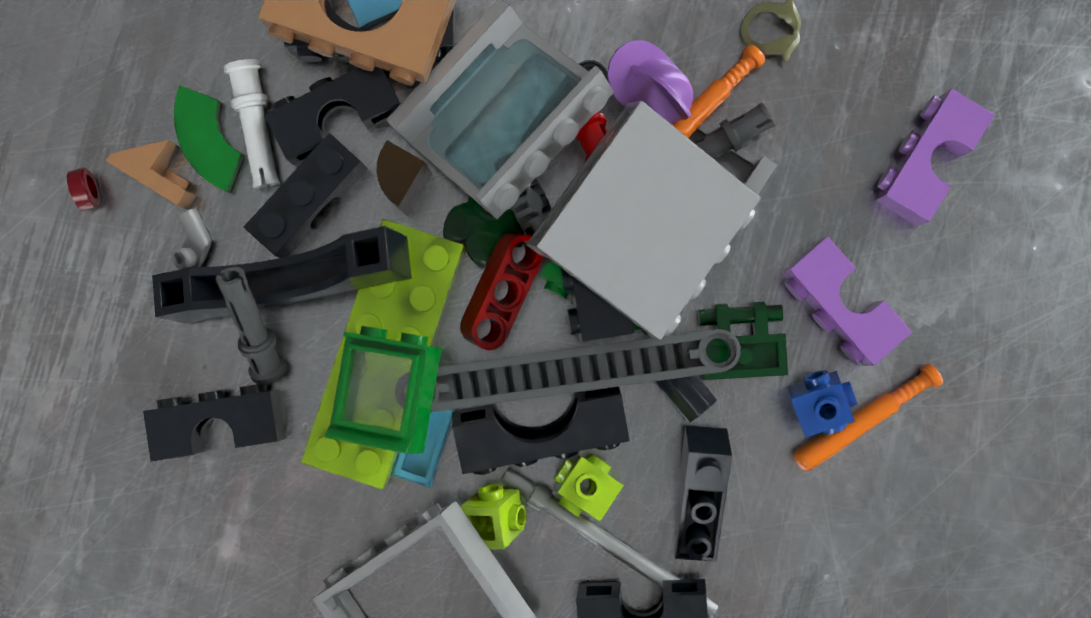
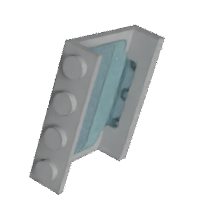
M497 0L430 72L427 84L421 82L386 121L408 144L492 216L498 219L505 210L511 208L516 203L519 195L536 177L544 173L548 164L564 146L570 144L575 139L578 131L595 113L603 109L614 91L599 68L594 66L590 71L586 70L525 26L510 4L504 0Z

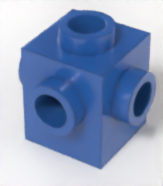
M827 370L816 371L805 376L803 382L788 386L791 400L805 437L821 432L826 435L838 433L844 430L847 424L855 422L850 408L858 405L850 381L841 384L837 371L830 373Z

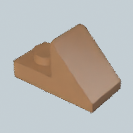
M169 140L111 153L105 160L184 209L189 210L197 198L196 195L186 190L190 182L167 169L179 150V146Z

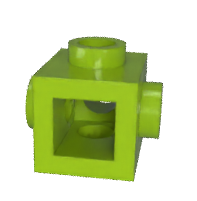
M590 454L587 460L576 455L573 461L566 458L553 477V480L558 482L553 490L562 496L558 504L577 517L585 511L598 521H601L624 485L609 476L608 473L611 467L593 454ZM584 479H588V489L584 492H581V482Z
M500 484L485 485L480 487L477 493L460 506L487 547L492 550L505 549L524 530L526 524V509L521 505L519 489H503V486Z

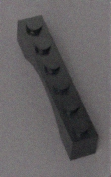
M386 226L344 234L322 247L288 257L238 265L190 267L152 275L155 317L184 324L230 315L224 296L216 282L217 275L221 276L220 272L229 267H240L244 270L248 286L258 309L412 279L408 238Z

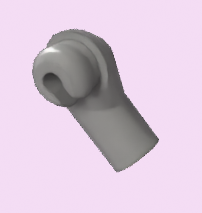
M195 208L187 210L178 216L187 236L182 248L174 252L173 255L174 265L179 270L202 266L211 247V237L198 210Z

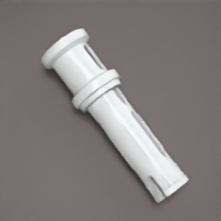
M243 59L229 62L223 67L225 74L230 76L234 96L230 101L231 107L240 115L253 179V189L267 188L269 184L271 187L279 185L280 181L277 177L267 122L264 116V108L267 107L269 101L268 96L263 94L258 73V70L262 68L261 62L258 59Z

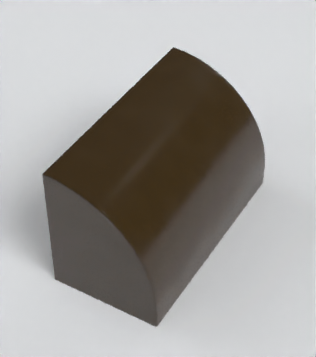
M386 140L377 160L378 182L385 196L403 214L409 216L432 173L425 161Z

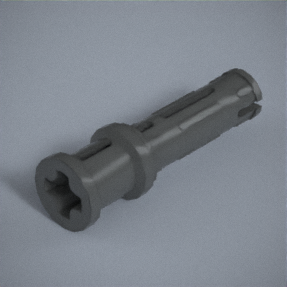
M240 267L226 268L220 272L221 276L217 275L216 282L239 332L238 350L249 362L248 373L253 382L257 384L273 383L280 379L287 369L285 360L277 354L275 349L277 343L275 334L263 324L255 299L248 286L244 270Z

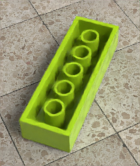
M382 218L380 227L386 226L408 238L412 279L359 289L345 332L360 334L361 326L388 330L386 339L400 341L401 333L428 337L427 346L434 347L466 253V248L463 244ZM343 336L301 463L384 489L389 485L398 452L325 438L333 412L346 336ZM365 352L354 422L400 430L403 407L398 403L396 386L400 378L407 372H410L412 359Z

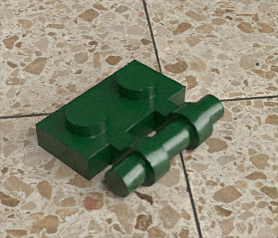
M765 301L752 302L751 306L729 308L728 304H714L713 309H698L699 326L715 325L716 329H723L731 332L730 324L752 323L753 335L735 336L741 347L740 358L737 364L724 372L702 375V380L788 375L786 334H769L768 322L783 321L782 305H766ZM715 338L708 343L706 354L712 362L721 363L728 356L729 349L723 340Z

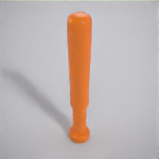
M746 46L741 52L742 58L719 80L715 79L692 102L689 109L692 115L688 119L679 120L671 125L689 138L731 95L730 91L752 69H759L765 63L764 54L756 46Z
M930 363L923 365L918 376L904 383L895 391L884 393L854 412L852 415L855 422L847 424L844 430L829 435L820 433L798 447L793 453L798 466L804 471L814 469L899 411V407L917 396L918 393L923 392L924 389L930 386L932 388L939 387L943 383V379L938 370Z

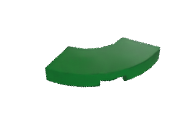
M179 85L174 104V127L180 148L185 158L199 175L214 186L230 193L245 155L231 147L222 134L219 121L222 102Z

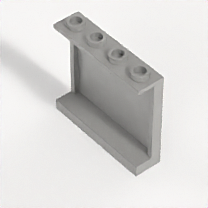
M641 100L627 103L526 245L539 255L547 256L641 327L643 329L642 333L646 336L661 340L663 336L669 335L678 326L681 320L680 312L687 302L695 299L702 292L706 284L704 278L713 265H718L728 255L731 248L729 245L730 241L737 231L744 229L751 222L755 215L754 207L761 198Z

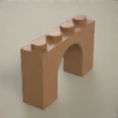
M264 0L258 18L269 29L268 35L280 41L292 43L295 38L309 43L308 48L320 55L333 57L334 52L350 57L348 62L363 70L373 71L376 66L390 71L389 77L398 82L414 85L416 80L427 84L456 0H403L399 10L389 22L377 29L365 32L346 30L333 23L327 17L325 0Z

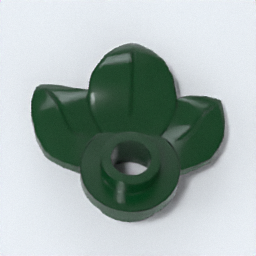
M470 196L468 202L458 204L450 210L443 227L444 239L453 242L464 240L468 256L478 267L487 265L500 237L512 232L524 234L519 222L515 218L514 212L510 208L505 210L496 219L490 213L483 211L481 205ZM519 242L515 247H522L523 243Z

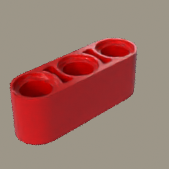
M515 232L506 233L496 243L460 323L461 334L471 344L481 349L494 350L503 345L507 339L543 260L542 255H539L526 245L532 236ZM522 242L525 246V256L520 262L516 263L512 255L513 248L516 244ZM505 280L508 284L507 295L497 301L494 292L495 287L499 282ZM489 319L491 323L490 332L484 338L479 339L477 327L482 320Z

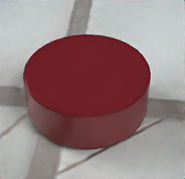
M85 167L69 171L67 173V185L77 208L80 211H86L98 207L101 201L100 192L92 173Z

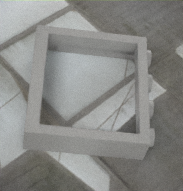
M456 501L444 509L438 503L433 505L416 518L420 525L409 531L406 525L402 526L384 539L388 545L387 547L377 552L375 547L372 546L355 558L352 562L356 567L348 573L345 572L343 567L336 570L323 580L327 587L312 599L324 618H366L347 589L441 528L502 618H536Z

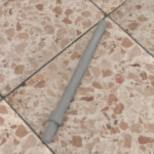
M510 467L502 476L500 482L511 489H519L520 495L527 499L526 504L538 512L543 509L662 589L663 580H679L584 516L580 515L577 517L558 504L559 500L552 496L553 491L542 483L538 482L535 485ZM707 598L708 618H712L718 609V605Z

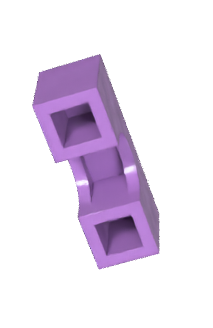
M953 88L939 97L936 95L932 96L920 114V117L925 120L918 132L912 130L901 144L899 152L903 156L897 166L893 167L890 165L880 178L877 187L882 190L875 201L916 226L930 222L951 188L949 184L939 179L931 168V155L934 149L944 148L958 157L973 151L995 114Z
M827 236L818 240L782 272L788 279L785 285L799 301L807 300L816 311L812 314L813 318L827 333L834 331L843 341L840 348L854 364L858 365L861 362L864 366H875L907 338L912 331L885 300L873 302L859 314L851 312L843 305L840 299L841 283L856 267Z

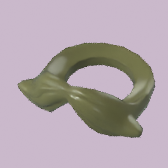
M787 0L785 3H760L750 9L741 25V34L745 45L756 46L764 55L776 54L781 55L785 61L790 60L791 53L798 47L800 42L799 30L801 26V18L793 0ZM770 12L781 19H785L786 23L793 26L794 32L771 43L760 44L750 37L749 26L755 16L760 13Z

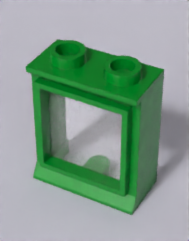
M361 326L360 334L343 332V336H346L331 423L325 438L405 454L424 453L442 348L427 346L428 337L408 333H401L400 341L386 339L388 330Z

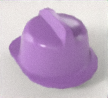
M636 40L626 42L615 51L609 61L607 78L614 91L613 95L624 108L627 103L642 100L670 124L688 119L692 115L689 109L693 100V89L688 77L676 67L660 48L651 42Z

